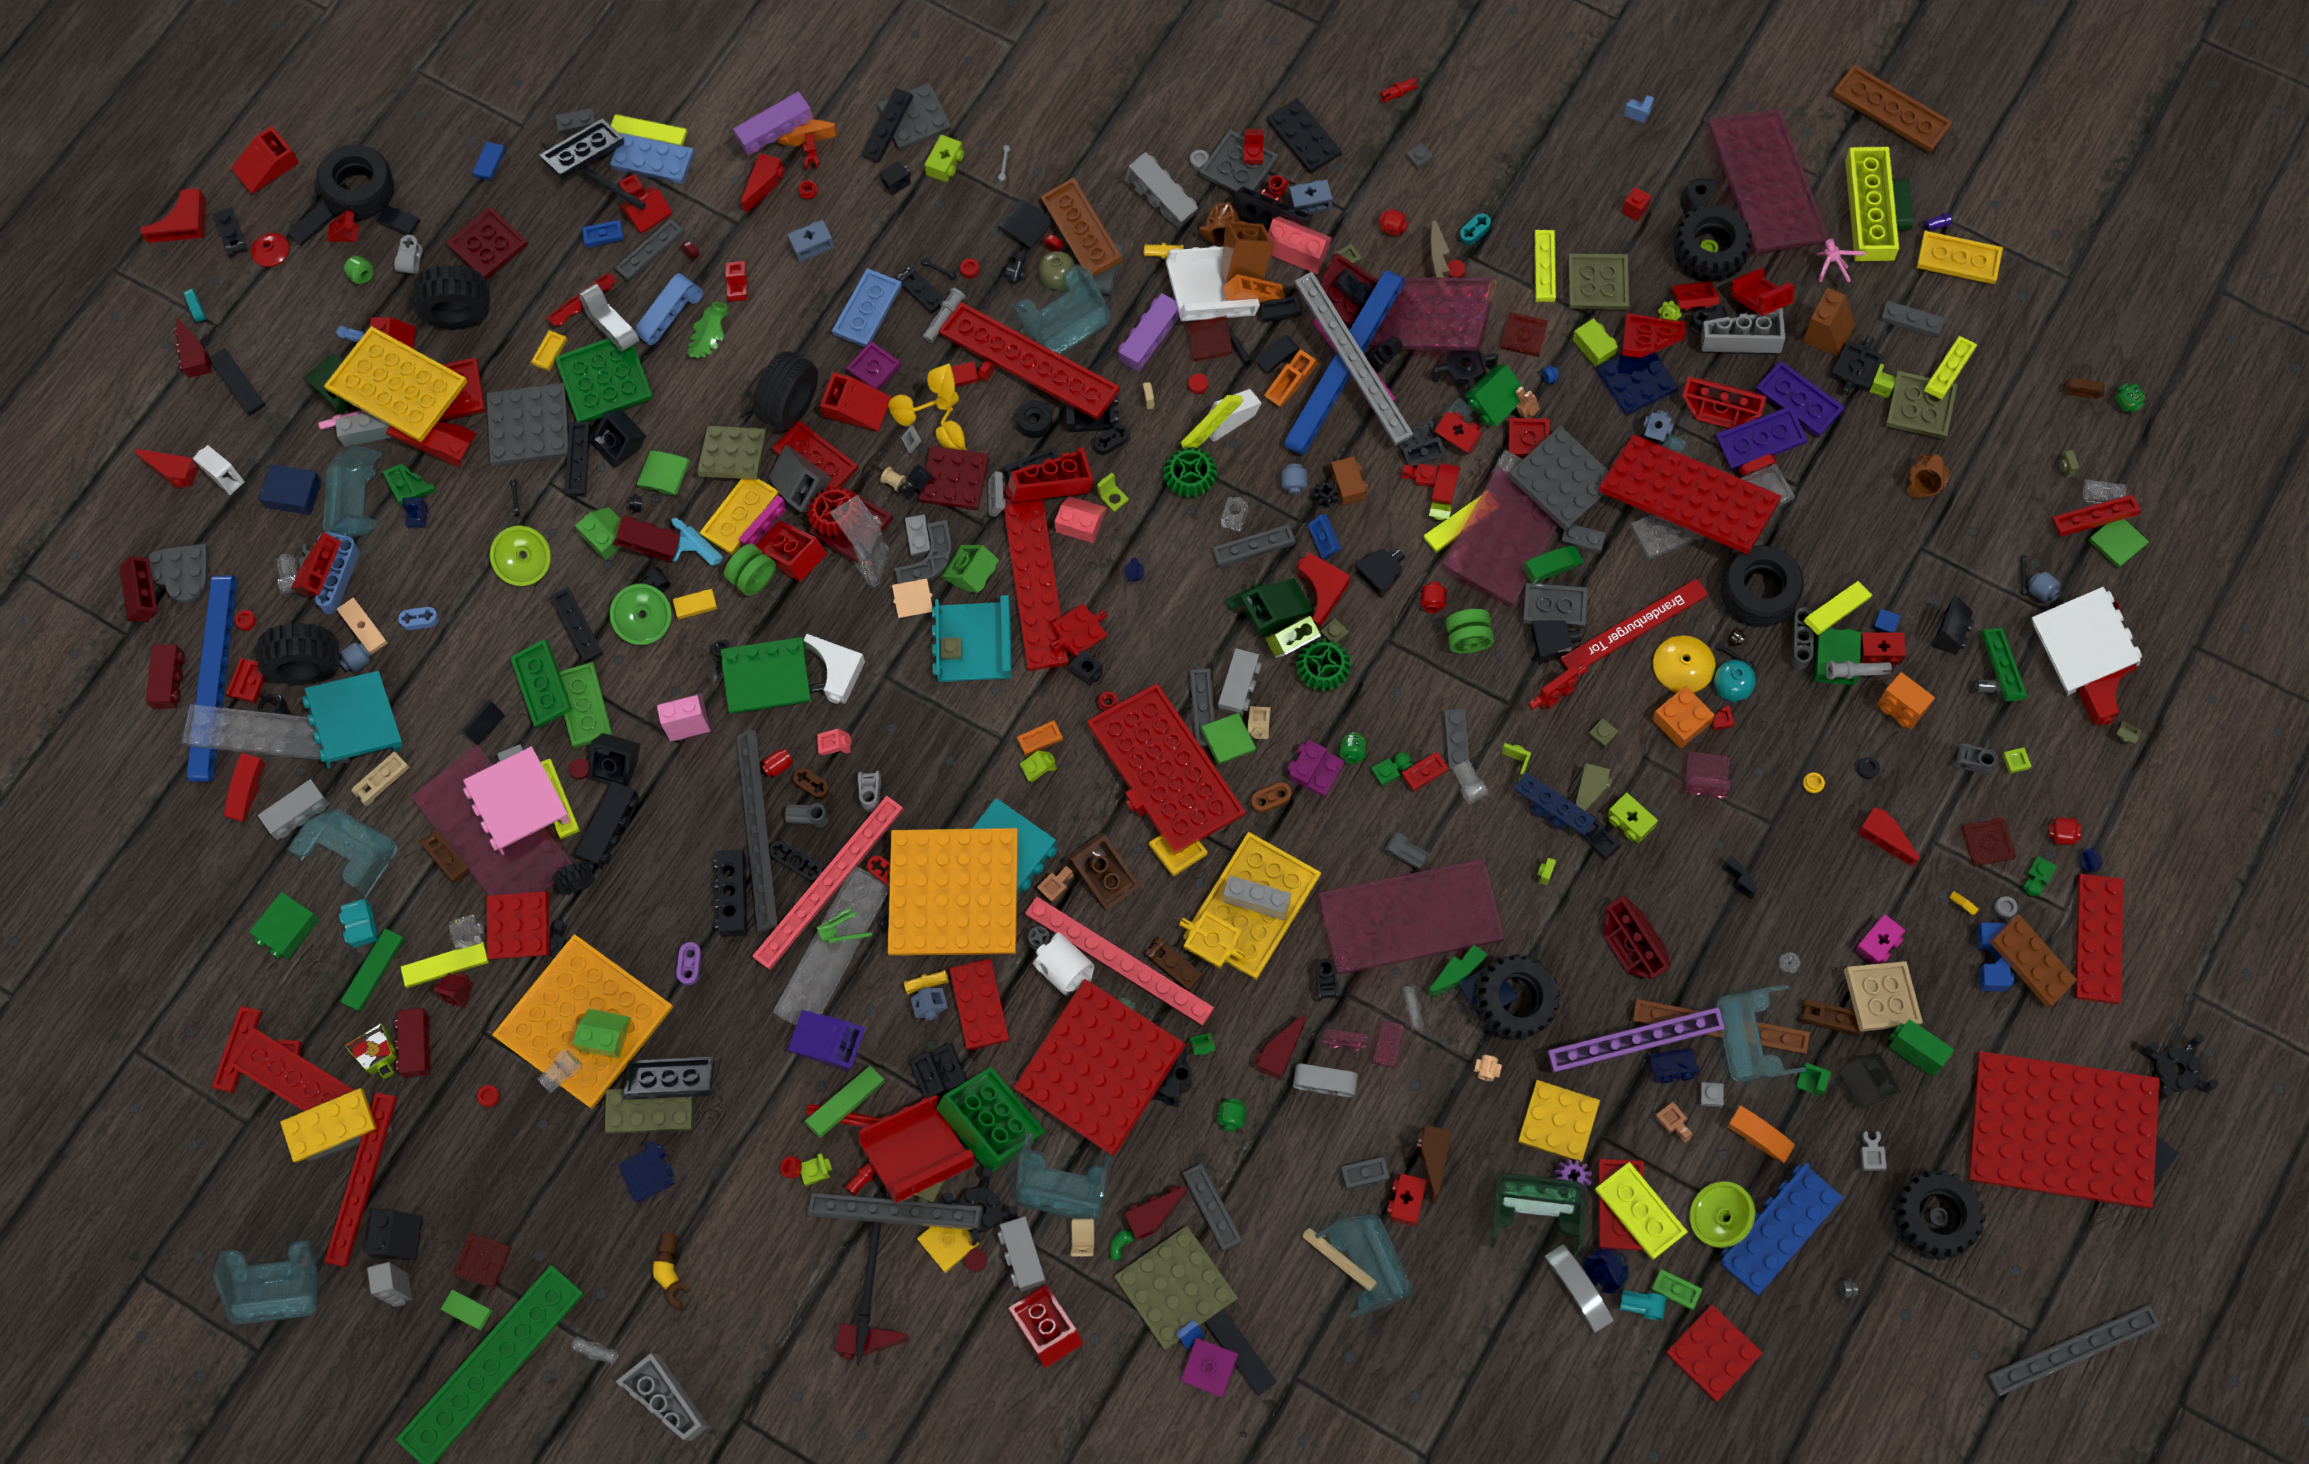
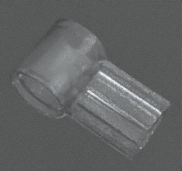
M282 554L276 559L280 577L277 579L281 594L287 595L297 592L291 589L298 570L295 556L293 554Z
M1469 759L1452 767L1462 787V795L1468 804H1472L1488 795L1486 785L1478 778Z
M564 1049L554 1058L553 1064L537 1080L552 1093L567 1077L570 1078L578 1073L582 1068V1063L568 1049Z

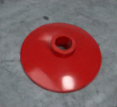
M264 234L253 243L251 248L252 258L258 265L263 267L277 266L287 258L290 250L289 243L281 234Z

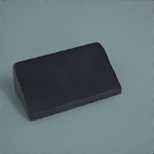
M488 700L462 731L468 739L476 745H480L505 715L491 700Z

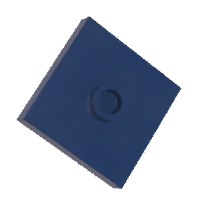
M1487 967L1458 983L1460 990L1473 1009V1004L1476 1003V999L1472 998L1473 991L1477 989L1474 985L1476 980L1481 977L1480 973ZM1507 980L1502 982L1499 989V998L1503 1008L1518 999V996ZM1476 1010V1014L1480 1016L1479 1010Z

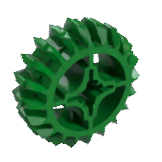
M1194 446L1191 447V450H1187L1184 447L1182 452L1177 449L1176 455L1171 453L1170 460L1165 462L1166 466L1163 469L1165 473L1164 480L1167 481L1168 488L1172 487L1173 493L1178 491L1179 497L1186 494L1187 499L1190 495H1194L1197 498V493L1204 496L1205 490L1210 491L1211 485L1215 484L1217 465L1214 464V458L1209 457L1208 451L1203 453L1202 448L1195 451ZM1202 466L1207 471L1204 477L1200 473ZM1177 467L1180 469L1181 472L1179 478H1177L1174 474Z
M1324 637L1321 643H1319L1318 639H1315L1314 645L1308 642L1307 648L1302 647V654L1297 656L1299 661L1296 662V667L1299 668L1297 674L1302 675L1300 677L1301 682L1307 681V688L1314 685V691L1319 687L1323 693L1325 688H1329L1332 692L1333 686L1340 688V682L1346 683V677L1350 676L1349 669L1352 668V663L1349 662L1351 660L1350 655H1346L1347 649H1341V643L1334 645L1333 639L1330 643H1327ZM1331 655L1338 659L1340 665L1331 660ZM1327 659V664H1325L1321 671V666L1323 665V663H1325ZM1307 665H1310L1311 668L1317 671V676L1310 672Z

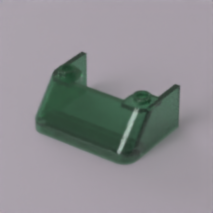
M1511 1173L1502 1174L1496 1183L1490 1247H1495L1498 1227H1509L1514 1221L1515 1212L1559 1217V1228L1564 1234L1576 1236L1575 1258H1579L1584 1242L1586 1188L1578 1181Z

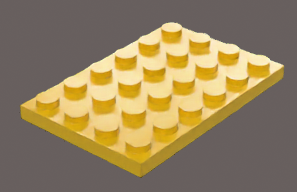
M371 326L324 387L327 391L422 442L468 381L460 374Z
M1248 832L1192 923L1198 921L1206 910L1242 930V934L1236 943V948L1246 952V956L1241 961L1239 958L1231 955L1225 962L1257 980L1320 878L1321 872ZM1229 876L1291 893V902L1285 920L1224 903L1223 894ZM1189 930L1183 935V938L1186 940L1189 937Z

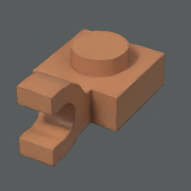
M1520 386L1515 391L1520 400L1516 405L1520 418H1532L1540 410L1537 399L1531 391L1526 393L1524 388Z
M1066 866L1057 876L1051 873L1037 888L1046 898L1054 903L1068 889L1064 883L1068 882L1074 874Z
M1674 1102L1656 1114L1657 1120L1669 1134L1675 1130L1684 1144L1691 1139L1693 1133L1683 1124L1687 1121V1117Z

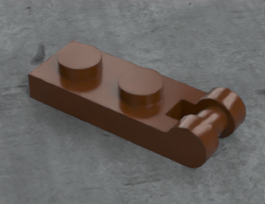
M435 828L431 831V835L426 839L422 838L419 842L452 882L455 883L467 874L470 868ZM438 840V843L432 847L431 845Z
M1159 937L1154 941L1152 948H1148L1144 952L1148 959L1189 992L1203 977L1199 970ZM1160 950L1165 953L1162 958L1157 956Z
M1810 999L1803 1000L1802 1008L1804 1010L1800 1014L1799 1020L1801 1023L1814 1024L1860 1036L1861 1031H1859L1854 1010ZM1812 1010L1819 1011L1818 1016L1813 1015Z

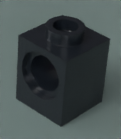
M899 161L879 172L883 185L892 196L911 185V172L906 165L903 166Z
M1083 650L1070 664L1071 673L1089 686L1094 682H1098L1103 675L1102 663ZM1086 667L1093 668L1090 672L1083 671Z

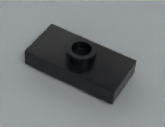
M1298 296L1259 302L1263 323L1301 316Z

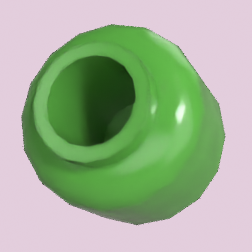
M353 256L346 261L344 272L355 283L365 284L372 278L373 266L363 257Z

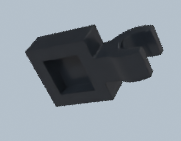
M918 463L906 478L909 482L901 484L898 491L902 495L904 494L906 498L911 499L917 489L921 491L933 475Z
M558 919L554 922L552 934L549 933L550 955L548 956L552 958L557 956L567 942L562 937L567 924Z

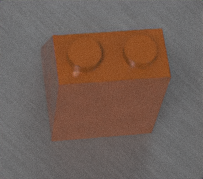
M1226 221L1221 273L1225 282L1230 281L1237 274L1264 280L1273 242L1263 224Z
M1828 287L1826 288L1810 320L1802 342L1838 358L1840 357L1855 327L1846 295Z

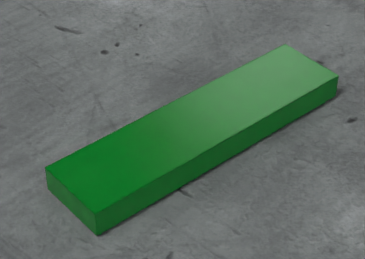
M2003 628L1983 629L1981 636L1996 678L1999 681L2004 700H2025L2027 693Z
M386 928L383 930L340 1001L342 1004L358 1012L362 1011L403 943L404 938Z

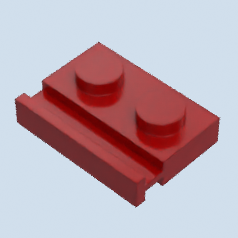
M240 658L226 692L228 697L252 703L257 702L266 679L258 669V661Z

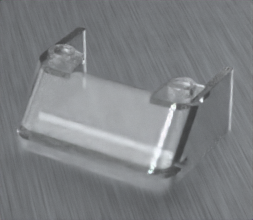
M857 495L831 511L830 514L853 545L858 563L852 561L868 585L874 588L880 583L890 550L884 542L880 526H882L880 519L877 515L872 516Z

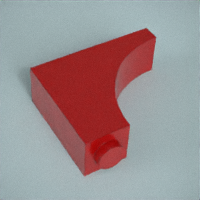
M196 188L180 190L176 206L165 218L154 224L141 227V234L147 243L205 238V196L200 189Z
M1308 552L1306 557H1302L1297 564L1298 577L1310 586L1315 595L1317 608L1312 620L1319 631L1349 586L1351 575Z
M2136 664L2077 688L2094 726L2098 724L2104 726L2114 721V718L2119 713L2116 704L2118 682L2125 675L2134 672L2138 667Z

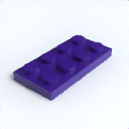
M1782 361L1773 368L1755 389L1758 394L1766 396V399L1780 410L1792 406L1799 423L1818 438L1845 408Z
M1792 406L1716 434L1718 444L1731 471L1739 469L1742 465L1767 454H1773L1774 456L1807 443L1806 435Z

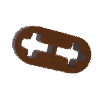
M2079 378L2068 379L2065 387V392L2068 395L2092 399L2103 397L2105 385L2102 382Z
M800 768L795 771L793 779L798 788L817 800L825 799L829 795L830 789L825 780L806 768ZM806 775L808 781L810 782L807 783L804 780L800 782L799 777H804ZM813 785H816L819 788L823 786L824 791H819L818 793H816L817 791L815 787H813Z

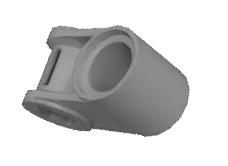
M406 235L400 241L398 254L395 258V270L397 272L418 273L423 249L414 236Z
M878 770L875 773H862L860 771L858 772L859 799L865 811L873 812L880 804V771ZM868 797H874L871 802H866L865 800Z

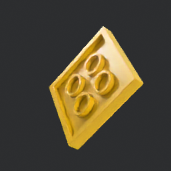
M1537 1080L1518 1143L1571 1159L1572 1161L1579 1159L1580 1163H1582L1600 1100Z

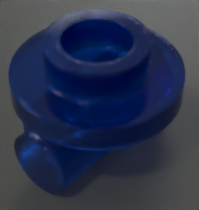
M1132 558L1131 563L1127 564L1124 569L1125 577L1129 581H1139L1144 576V567L1137 558Z
M2089 848L2082 854L2080 864L2084 870L2095 872L2101 868L2102 858L2094 851V848Z

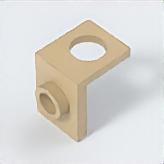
M1072 1219L1071 1256H1093L1094 1219Z

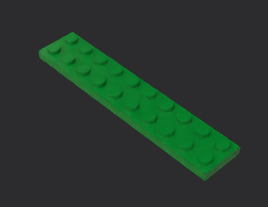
M550 1265L395 1440L421 1464H435L585 1294Z

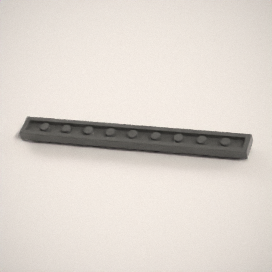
M749 729L737 736L757 931L766 932L777 926L758 742L756 730Z

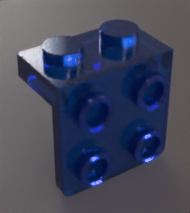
M654 1140L646 1143L648 1150L619 1164L625 1183L635 1202H640L675 1185L672 1178L675 1176L671 1165L666 1164L664 1157H666L665 1150L662 1145H657Z

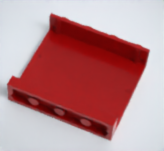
M937 1095L926 1097L911 1107L906 1106L900 1112L892 1116L887 1115L873 1125L868 1124L859 1131V1144L895 1204L972 1168L974 1165V1154L970 1149L964 1150L948 1122L936 1109Z

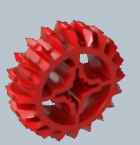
M840 485L837 489L831 486V489L828 491L824 488L822 494L817 492V498H812V504H808L809 511L807 512L810 524L816 532L819 531L822 536L827 534L829 538L833 534L838 538L840 533L846 536V531H853V525L858 526V520L862 516L859 498H857L854 492H850L848 488L843 490Z

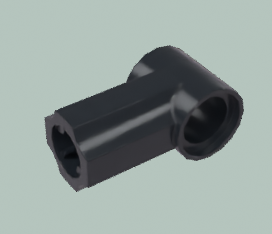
M659 567L650 569L644 578L636 583L651 585L662 593L671 585Z

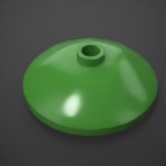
M630 585L621 590L611 604L610 620L615 632L623 640L632 644L645 645L659 640L667 632L671 623L672 611L667 597L659 589L651 585ZM640 611L646 612L645 618L639 616Z

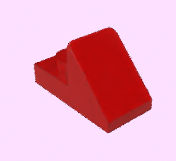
M1245 129L1244 164H1263L1264 129Z
M346 210L329 224L327 241H357L359 226L353 220L354 212Z

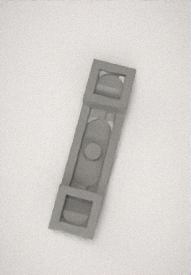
M1564 1245L1544 1256L1583 1312V1317L1594 1333L1613 1322L1607 1307L1595 1287Z

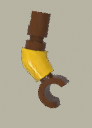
M663 1233L662 1243L659 1244L658 1250L660 1255L657 1256L656 1262L653 1263V1276L665 1290H669L668 1300L670 1305L680 1311L683 1310L682 1302L676 1301L674 1296L679 1291L689 1293L691 1289L687 1284L678 1283L679 1279L672 1264L673 1258L671 1255H674L677 1235Z

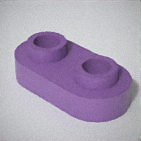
M693 942L685 943L679 950L676 974L678 980L683 985H693L699 978L702 952L698 945ZM694 952V956L689 958L688 954ZM688 972L692 973L690 978H685Z

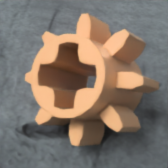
M1483 1055L1482 1060L1477 1059L1474 1072H1479L1478 1078L1482 1080L1494 1081V1077H1499L1502 1065L1497 1064L1498 1059L1496 1057Z

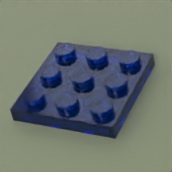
M1655 352L1642 358L1620 354L1596 366L1597 373L1626 416L1678 391L1677 384Z

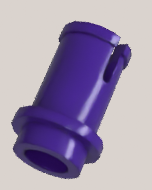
M1941 213L1938 217L1925 220L1926 231L1931 232L1942 227L1948 228L1951 225L1950 215L1948 213Z

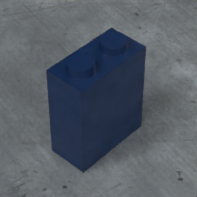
M271 464L269 471L265 474V483L263 489L259 492V500L268 509L311 515L322 479L316 471Z

